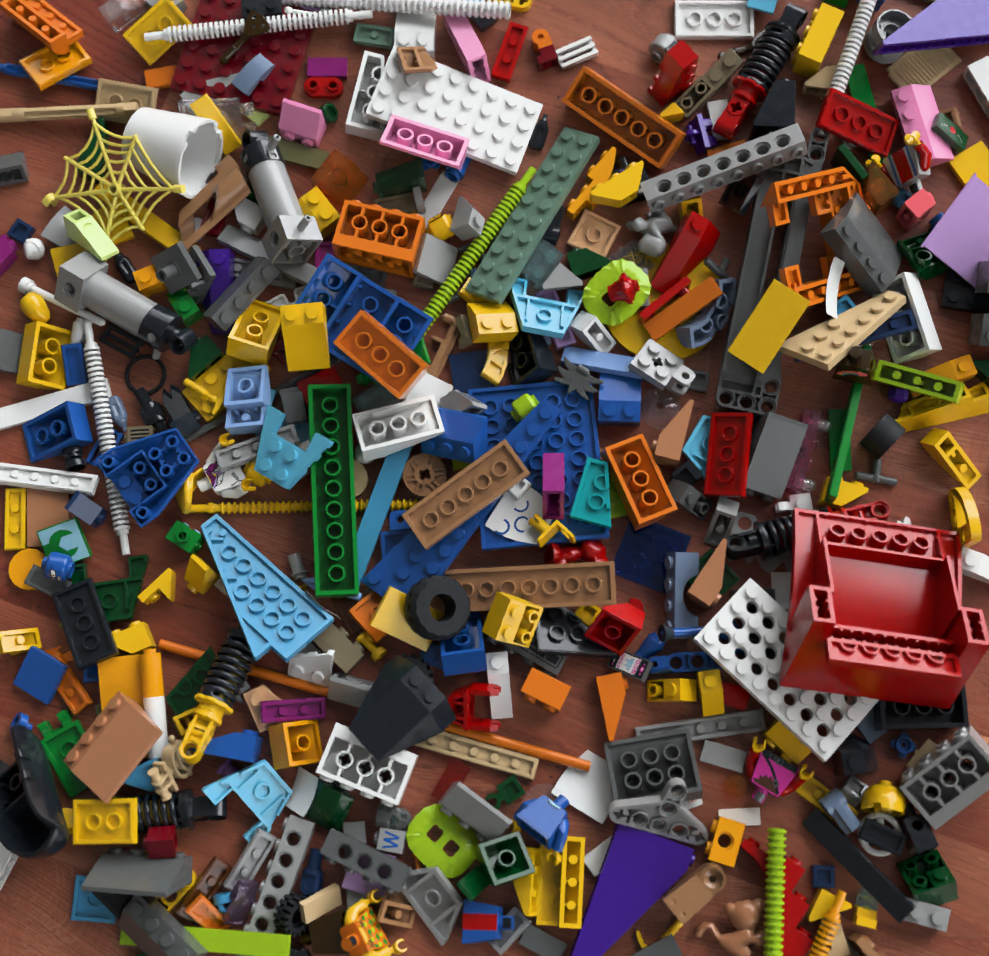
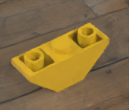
M642 160L637 163L632 162L620 174L618 172L614 173L605 183L596 184L590 191V201L592 203L621 208L637 198L644 162Z

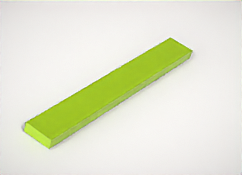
M183 926L208 952L251 956H290L291 935ZM121 929L120 945L137 946Z

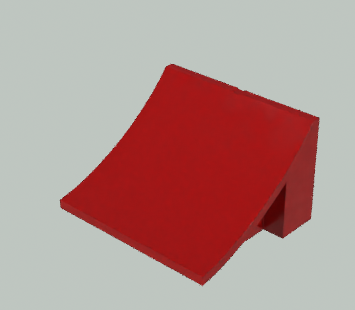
M794 508L792 512L790 597L779 675L780 686L949 709L989 649V635L983 610L962 607L960 532Z

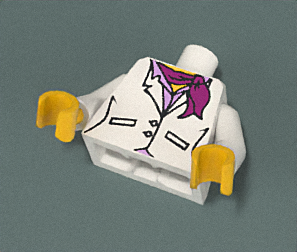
M230 433L220 435L218 444L214 447L206 460V464L203 466L207 477L197 481V485L201 492L213 488L218 496L238 499L248 493V491H255L256 487H250V483L254 479L246 478L241 466L221 473L214 452L235 443L234 439L227 441Z

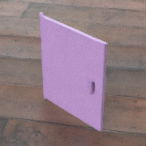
M976 173L972 175L921 245L922 248L928 249L974 288L976 287L979 261H989V186L976 176Z

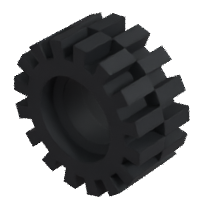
M290 892L289 895H284L285 900H279L280 906L276 905L277 913L273 914V917L276 918L273 920V923L276 924L275 927L279 931L296 937V935L300 936L301 932L305 933L307 931L306 926L309 927L308 924L302 922L299 902L306 899V897Z

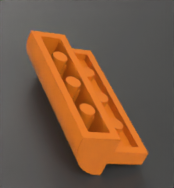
M3 0L0 2V8L7 16L56 54L69 53V45L84 37L81 28L44 0Z

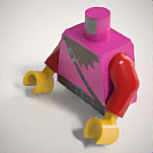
M757 736L753 738L752 747L745 759L746 775L749 777L748 782L756 786L751 796L753 800L763 804L768 794L773 797H784L796 791L806 780L812 778L814 770L811 773L804 771L808 764H804L800 770L765 749L766 740H764L763 744L759 745L756 743Z

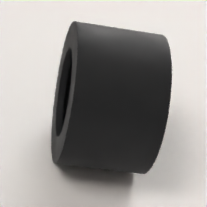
M886 413L859 443L879 460L906 429Z

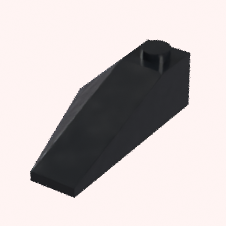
M512 303L510 306H511V308L515 311L514 306H513V303ZM517 319L519 332L510 341L508 350L511 356V363H508L511 384L520 385L544 382L557 372L553 354L543 335L521 331Z

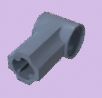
M836 787L818 800L822 809L829 816H832L845 835L853 832L861 825L847 805L846 798Z

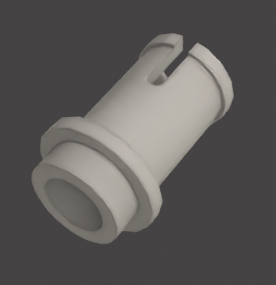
M294 553L287 557L293 573L291 577L295 581L307 578L306 574L308 573L304 569L300 553Z

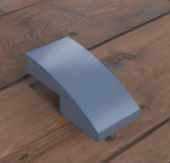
M259 53L238 73L231 83L245 95L250 96L260 80L263 82L266 80L275 65Z

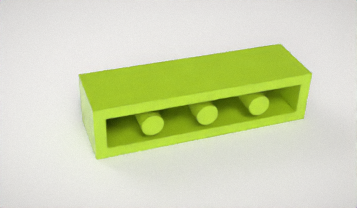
M880 359L874 376L876 382L959 405L965 387L963 382Z

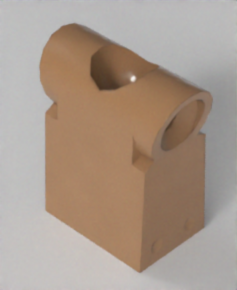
M706 861L662 895V899L682 925H684L725 887L726 875L717 862Z

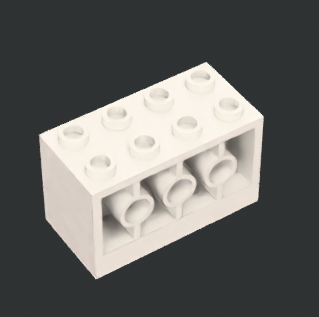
M336 722L316 770V773L320 774L319 778L333 783L334 780L341 782L340 787L349 791H353L354 788L361 790L360 795L369 799H373L376 796L381 799V804L391 808L394 807V804L400 805L419 755L403 750L378 762L348 729L349 727ZM349 754L351 762L344 766L342 756ZM367 762H369V766L372 769L370 772L367 771L366 774H364V769H362L361 766L362 764H366ZM389 770L392 779L384 782V777L381 774Z

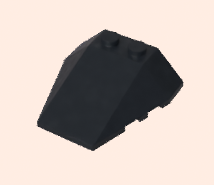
M397 654L380 670L348 729L379 762L440 734L456 719V716L446 697L415 664Z

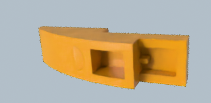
M614 146L609 151L605 150L599 158L600 161L596 166L593 164L586 172L587 184L580 190L578 198L576 200L573 198L568 203L566 217L571 221H574L585 207L592 212L598 205L590 201V191L596 184H603L608 181V178L613 174L616 148Z

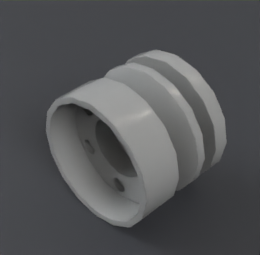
M890 9L884 11L864 37V49L867 55L880 64L896 62L904 52L873 55L872 51L912 18L901 10Z

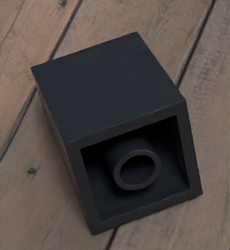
M785 78L774 81L754 120L748 141L767 135L770 131L775 132L795 124L796 81H790Z

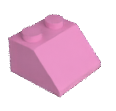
M286 98L283 99L278 127L281 136L287 141L293 142L295 140L301 142L302 145L319 148L327 128L322 110Z

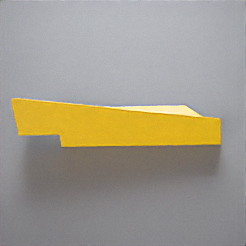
M985 382L969 389L965 386L959 405L929 396L912 400L903 404L899 417L894 420L906 429L905 432L987 414L989 413V388Z

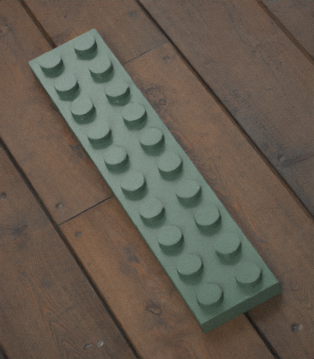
M568 127L563 128L525 190L526 194L517 203V206L465 288L467 293L499 305L503 303L599 145L600 139L598 136Z

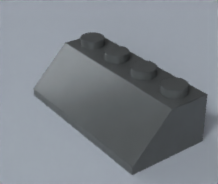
M135 895L123 909L118 926L147 956L207 955L208 951L154 897Z

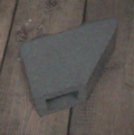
M672 478L668 489L676 506L703 521L713 503L690 484Z

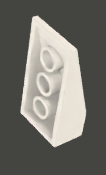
M434 394L352 414L353 427L363 462L388 456L445 433Z

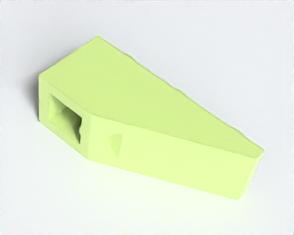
M79 208L63 215L67 236L95 257L103 261L119 253L118 248L86 211Z

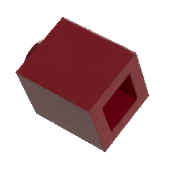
M176 826L149 827L147 837L143 839L144 850H148L149 859L176 857L179 843Z

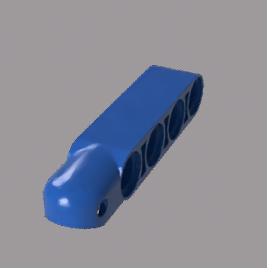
M735 649V655L739 653L745 658V652L742 649ZM705 651L680 652L668 656H654L648 659L656 664V667L652 666L649 674L654 675L696 673L714 669L725 671L721 666H716L713 663V659ZM697 656L701 658L702 666L699 668L694 667L691 663L692 657ZM671 658L680 660L681 666L679 669H673L670 666Z

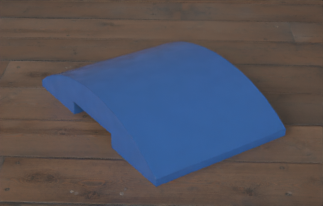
M329 253L326 254L295 303L323 302L326 308L329 354L377 383L379 382L333 343L360 310L368 312L412 351H414L434 319L399 296H395L364 277L363 274Z

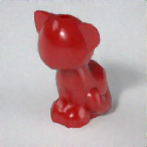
M601 540L583 541L580 547H560L557 543H550L544 555L545 565L575 563L581 558L585 562L608 561L606 557V547Z

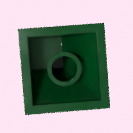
M519 831L478 844L475 851L481 871L493 887L536 872Z

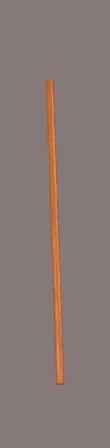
M161 639L158 644V649L195 660H199L205 653V651ZM255 665L251 666L252 671L247 673L254 677L328 698L329 687ZM453 723L444 730L589 772L590 761L493 733L477 730L465 731L461 726Z

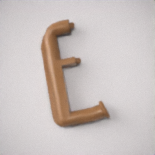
M446 312L441 314L442 321L450 324V327L444 339L435 335L430 337L433 342L440 344V347L434 357L431 368L426 373L436 378H439L459 336L455 317Z

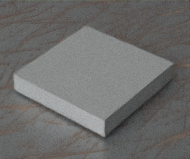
M428 233L423 234L413 272L439 285H443L442 283L446 281V277L454 268L458 248Z

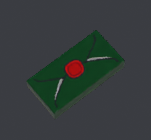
M942 112L936 114L931 129L958 153L964 151L968 136Z

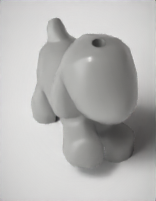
M665 209L647 213L649 218L647 220L639 217L634 221H628L626 224L630 231H640L643 236L638 242L639 251L655 258L661 256L667 248L666 240L661 234L670 231L676 232L677 227L673 225L672 220L666 214Z

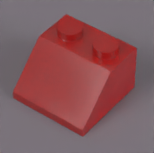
M629 603L604 606L586 630L584 636L622 656L641 631L646 613Z

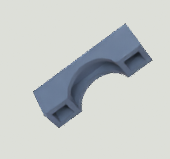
M667 552L664 562L666 568V579L664 581V588L666 590V600L664 601L666 621L664 625L672 626L673 628L698 627V617L691 614L684 604L683 591L686 583L692 577L699 574V553ZM695 636L674 637V639H694V638H695Z

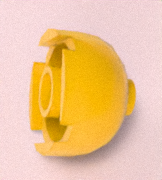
M879 780L878 784H872L863 792L860 809L868 814L884 812L892 814V817H903L906 813V801L903 792L899 788L892 786L891 781Z

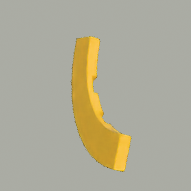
M471 277L467 279L458 293L467 303L491 302L467 293L465 288ZM509 341L487 342L486 362L480 376L495 386L499 385L507 367Z

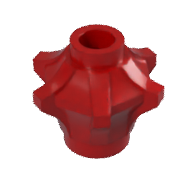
M624 272L616 282L607 286V291L612 302L623 301L633 304L635 295L640 291V287L636 279L632 280Z

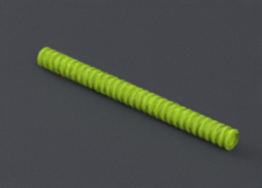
M769 828L766 831L769 832V836H766V839H768V843H766V846H768V850H766L768 854L766 861H768V864L765 867L768 868V871L765 872V875H767V879H765V882H767V886H765L767 893L764 896L767 897V900H764L766 904L764 911H766L764 918H766V922H764L766 929H763V932L766 933V936L763 937V940H765L763 944L765 951H763V954L765 956H783V952H781V949H783L781 942L784 941V938L781 937V934H784L782 927H784V923H782V920H784L782 905H785V902L782 901L785 898V894H783V891H785V887H783V883H785V880H783V876H785L783 869H786V866L783 864L786 862L784 855H786V851H784V848H786L784 833H787V830Z

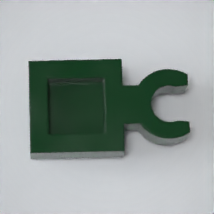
M512 775L496 786L499 793L489 794L485 799L488 801L490 798H495L497 804L493 807L498 809L503 800L509 805L526 792L516 777Z

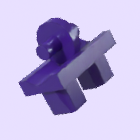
M702 113L696 114L695 118L688 122V126H686L687 132H685L687 135L683 139L684 141H690V145L694 146L696 156H702L707 150L717 146L716 137L707 135V132L712 129V121L709 118H703Z

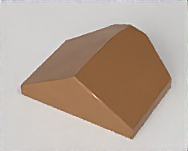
M424 46L397 47L396 52L400 73H426L437 69L435 61L426 52Z

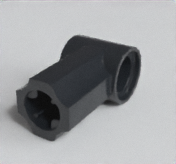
M560 207L540 242L554 246L557 245L565 207Z

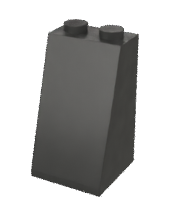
M767 412L755 418L751 435L746 496L754 497L756 495L761 497V501L773 503V501L782 499L808 424L772 412Z

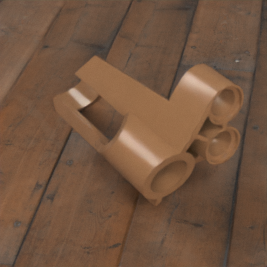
M229 154L214 166L218 174L179 212L178 227L181 233V241L187 250L251 193V183L247 178L246 172ZM213 197L216 202L211 218L195 231L193 214Z

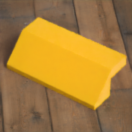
M567 837L563 851L559 852L562 856V861L559 865H554L556 861L555 855L552 856L550 862H547L546 855L553 852V849L548 850L540 844V848H542L536 925L581 929L585 837Z

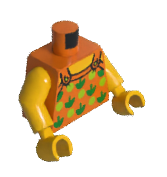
M378 889L369 891L366 899L362 898L346 911L344 925L340 928V934L343 938L341 946L343 950L349 951L351 956H391L393 953L400 955L407 950V948L403 950L398 948V944L403 942L404 939H399L391 947H388L390 944L382 927L376 921L377 917L372 907H368L369 904L382 901L383 896L376 900L373 897V894Z

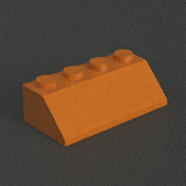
M643 433L604 448L601 458L603 461L608 462L610 478L635 531L661 520L678 509Z

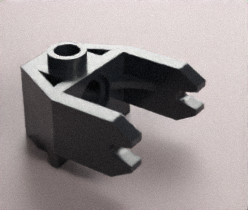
M170 384L171 393L165 388L162 389L163 404L171 415L168 417V424L171 429L177 428L184 438L201 428L200 421L202 419L197 410L193 411L179 387Z

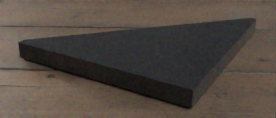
M565 607L543 609L535 630L536 654L616 659L618 656L617 653L585 637L584 633L588 628L571 610H567Z

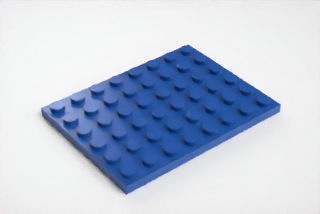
M557 381L468 389L469 395L487 405V410L478 415L487 416L488 451L499 444L521 422H516L510 412L513 411L512 402L523 394L528 393L530 396L534 394L539 403L545 399L562 411L525 462V467L531 473L525 479L531 483V488L543 497V453H564V520L558 521L574 534L576 542L609 539L608 528L570 518L587 457L601 460L593 393L585 392L589 398L587 401L576 390L569 394V385ZM502 495L480 524L482 551L538 546V544L515 541L502 536L510 529V524L506 519L503 520L508 525L505 532L493 531L485 526V523L503 497ZM528 500L526 501V502H527V506H526L525 509H523V510H518V509L514 508V510L517 511V512H524V511H526V510L528 509V507H529V501H528ZM520 516L515 520L514 527L518 532L524 533V530L522 531L517 528L516 523L521 518L528 521V518ZM553 519L549 525H552L556 519ZM558 531L545 545L572 542Z

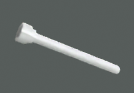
M23 277L18 284L19 292L25 295L30 292L37 293L43 299L99 326L105 325L103 318L82 309L77 313L54 299L53 294L37 287L33 280L27 277Z

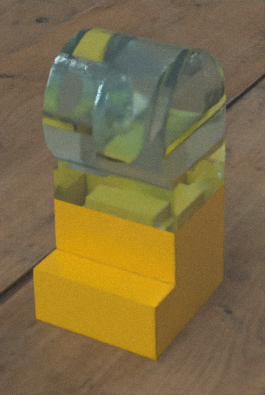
M860 885L858 897L856 898L852 923L876 929L879 902L862 885Z

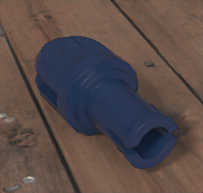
M310 848L308 867L303 870L300 883V891L305 897H310L322 889L324 873L321 870L323 854L319 853L321 849Z

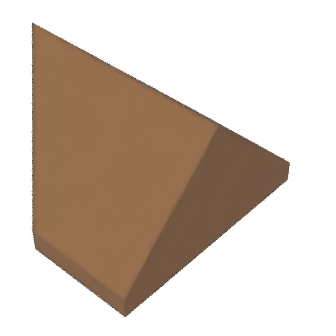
M395 891L394 895L386 892L376 921L412 929L416 910L402 891L399 893Z

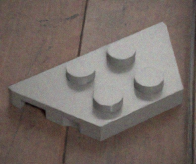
M438 866L411 870L402 892L441 946H443L448 941L461 911L463 899Z

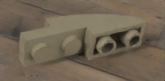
M731 48L675 101L684 111V116L687 119L722 90L731 80L730 78L744 65V60Z

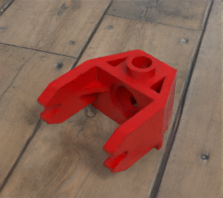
M474 682L455 689L447 698L456 716L452 723L461 726L465 731H499V728H501L500 721L475 717V695L499 696L501 686Z

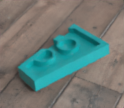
M587 457L570 518L611 529L608 462Z

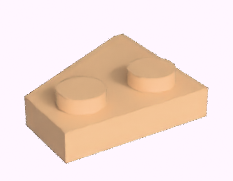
M262 684L243 692L260 733L268 730L270 726L284 723H261L260 701L282 700L279 696L272 693L267 686Z

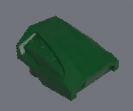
M932 228L928 229L927 232L903 241L898 240L896 244L899 251L917 272V276L925 280L944 274L950 268L928 249L921 247L933 230Z
M318 775L317 789L305 816L327 830L334 828L340 831L356 797L351 796L347 791L338 789L332 782L320 779Z

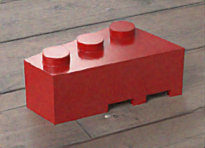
M683 39L667 51L659 66L661 69L659 76L656 74L653 78L655 84L647 90L662 108L693 84L699 56Z

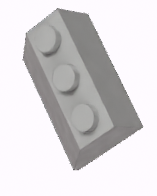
M460 781L453 782L438 802L442 806L440 810L449 817L452 815L459 819L458 824L466 830L470 828L477 833L475 837L483 843L498 838L512 823V820Z

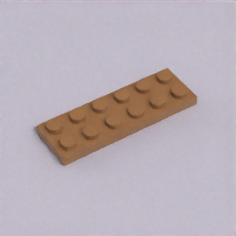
M504 439L404 512L402 516L424 548L428 550L531 473L507 440Z

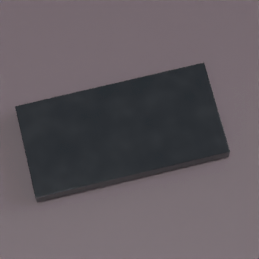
M91 577L51 594L78 671L81 672L120 654L96 586Z

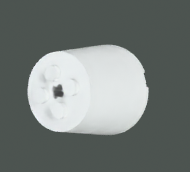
M143 107L131 116L123 133V136L137 135L143 149L162 176L172 186L185 185V193L178 194L189 199H193L208 184L207 182L211 175H216L217 170L214 166L221 161L223 152V134L221 130H218V123L215 120L199 116ZM122 140L121 144H129L132 140ZM136 143L134 149L149 173L157 182L168 187L150 166ZM129 147L121 148V151L129 150ZM132 153L130 160L134 168L148 176ZM122 154L123 160L126 158L127 154Z

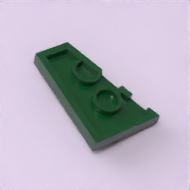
M211 646L165 698L176 716L198 704L194 696L197 695L199 688L203 685V680L207 678V672L210 671V666L214 663L215 656H217Z

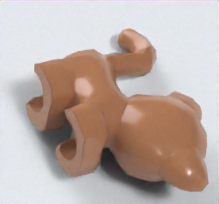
M761 898L754 899L753 901L742 900L736 903L724 904V912L730 918L732 925L737 928L736 931L721 935L714 923L704 921L696 927L694 934L700 938L707 930L724 951L734 956H750L752 954L751 944L760 947L765 942L763 937L766 936V933L762 930L755 931L756 927L762 922L765 903Z

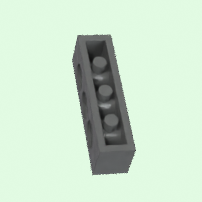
M331 828L319 852L324 855L323 859L334 865L337 861L344 865L343 870L351 874L358 872L363 875V880L373 885L376 881L383 885V890L393 895L395 891L398 893L402 891L412 870V867L334 828ZM344 846H348L351 850V854L347 859L342 858L340 854ZM363 856H367L370 859V866L366 869L360 866V859ZM384 865L390 869V875L386 879L382 878L379 874L380 868Z

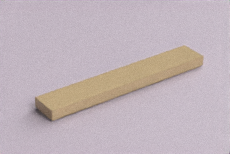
M444 731L414 745L534 780L539 762L538 758Z

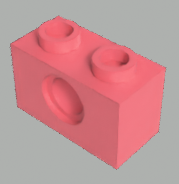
M922 188L903 203L895 218L908 232L923 221L936 204L933 195Z

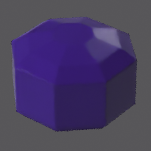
M890 388L887 392V399L894 403H904L908 399L909 392L901 388Z

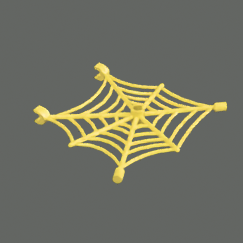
M89 108L86 110L89 121L92 122V129L85 147L75 155L63 157L66 160L63 181L54 194H47L41 202L46 207H49L50 204L55 207L58 201L62 200L79 209L81 207L66 199L77 197L95 212L103 231L108 237L117 225L134 219L137 225L127 227L118 232L111 239L114 242L116 238L126 231L136 228L145 231L143 225L155 205L171 192L185 193L186 188L185 185L172 186L162 176L143 149L137 135L121 136L104 129L96 123L97 117L94 108ZM99 129L112 137L132 141L129 144L109 142L101 137ZM95 131L97 142L92 154L86 160L78 163L72 160L80 156L88 148ZM104 143L121 148L129 147V150L114 151L105 149ZM136 143L150 166L168 187H162L149 173L134 149ZM100 145L101 153L96 162L89 168L82 166V164L87 163L94 157ZM107 153L127 155L124 160L116 161L109 160ZM132 153L157 187H147L130 160ZM104 157L105 165L102 170L96 174L90 171ZM70 163L75 166L72 184L67 194L58 195L66 183ZM111 163H124L121 171H114ZM128 164L143 187H137L130 179L126 171ZM79 168L84 171L82 184L79 192L71 193ZM107 168V174L103 177H100L99 175H101ZM88 174L92 176L89 191L82 192L86 182V175ZM109 175H110V177H111L112 183H110L109 181L105 180L106 178L109 177ZM115 175H119L118 181H116ZM124 175L133 187H126L122 183ZM95 179L100 182L99 190H93ZM103 184L108 186V188L103 189ZM144 191H153L146 196L135 213L133 208ZM158 191H167L150 206L141 222L138 215L147 200ZM132 192H139L130 206L127 201ZM105 193L113 195L112 204ZM101 194L110 207V214L101 200L94 195ZM81 196H90L100 204L108 219L107 228L98 211L89 201ZM119 196L122 201L116 205ZM123 204L126 206L125 209L115 213V209ZM129 211L131 216L117 221L112 226L113 219L116 216Z

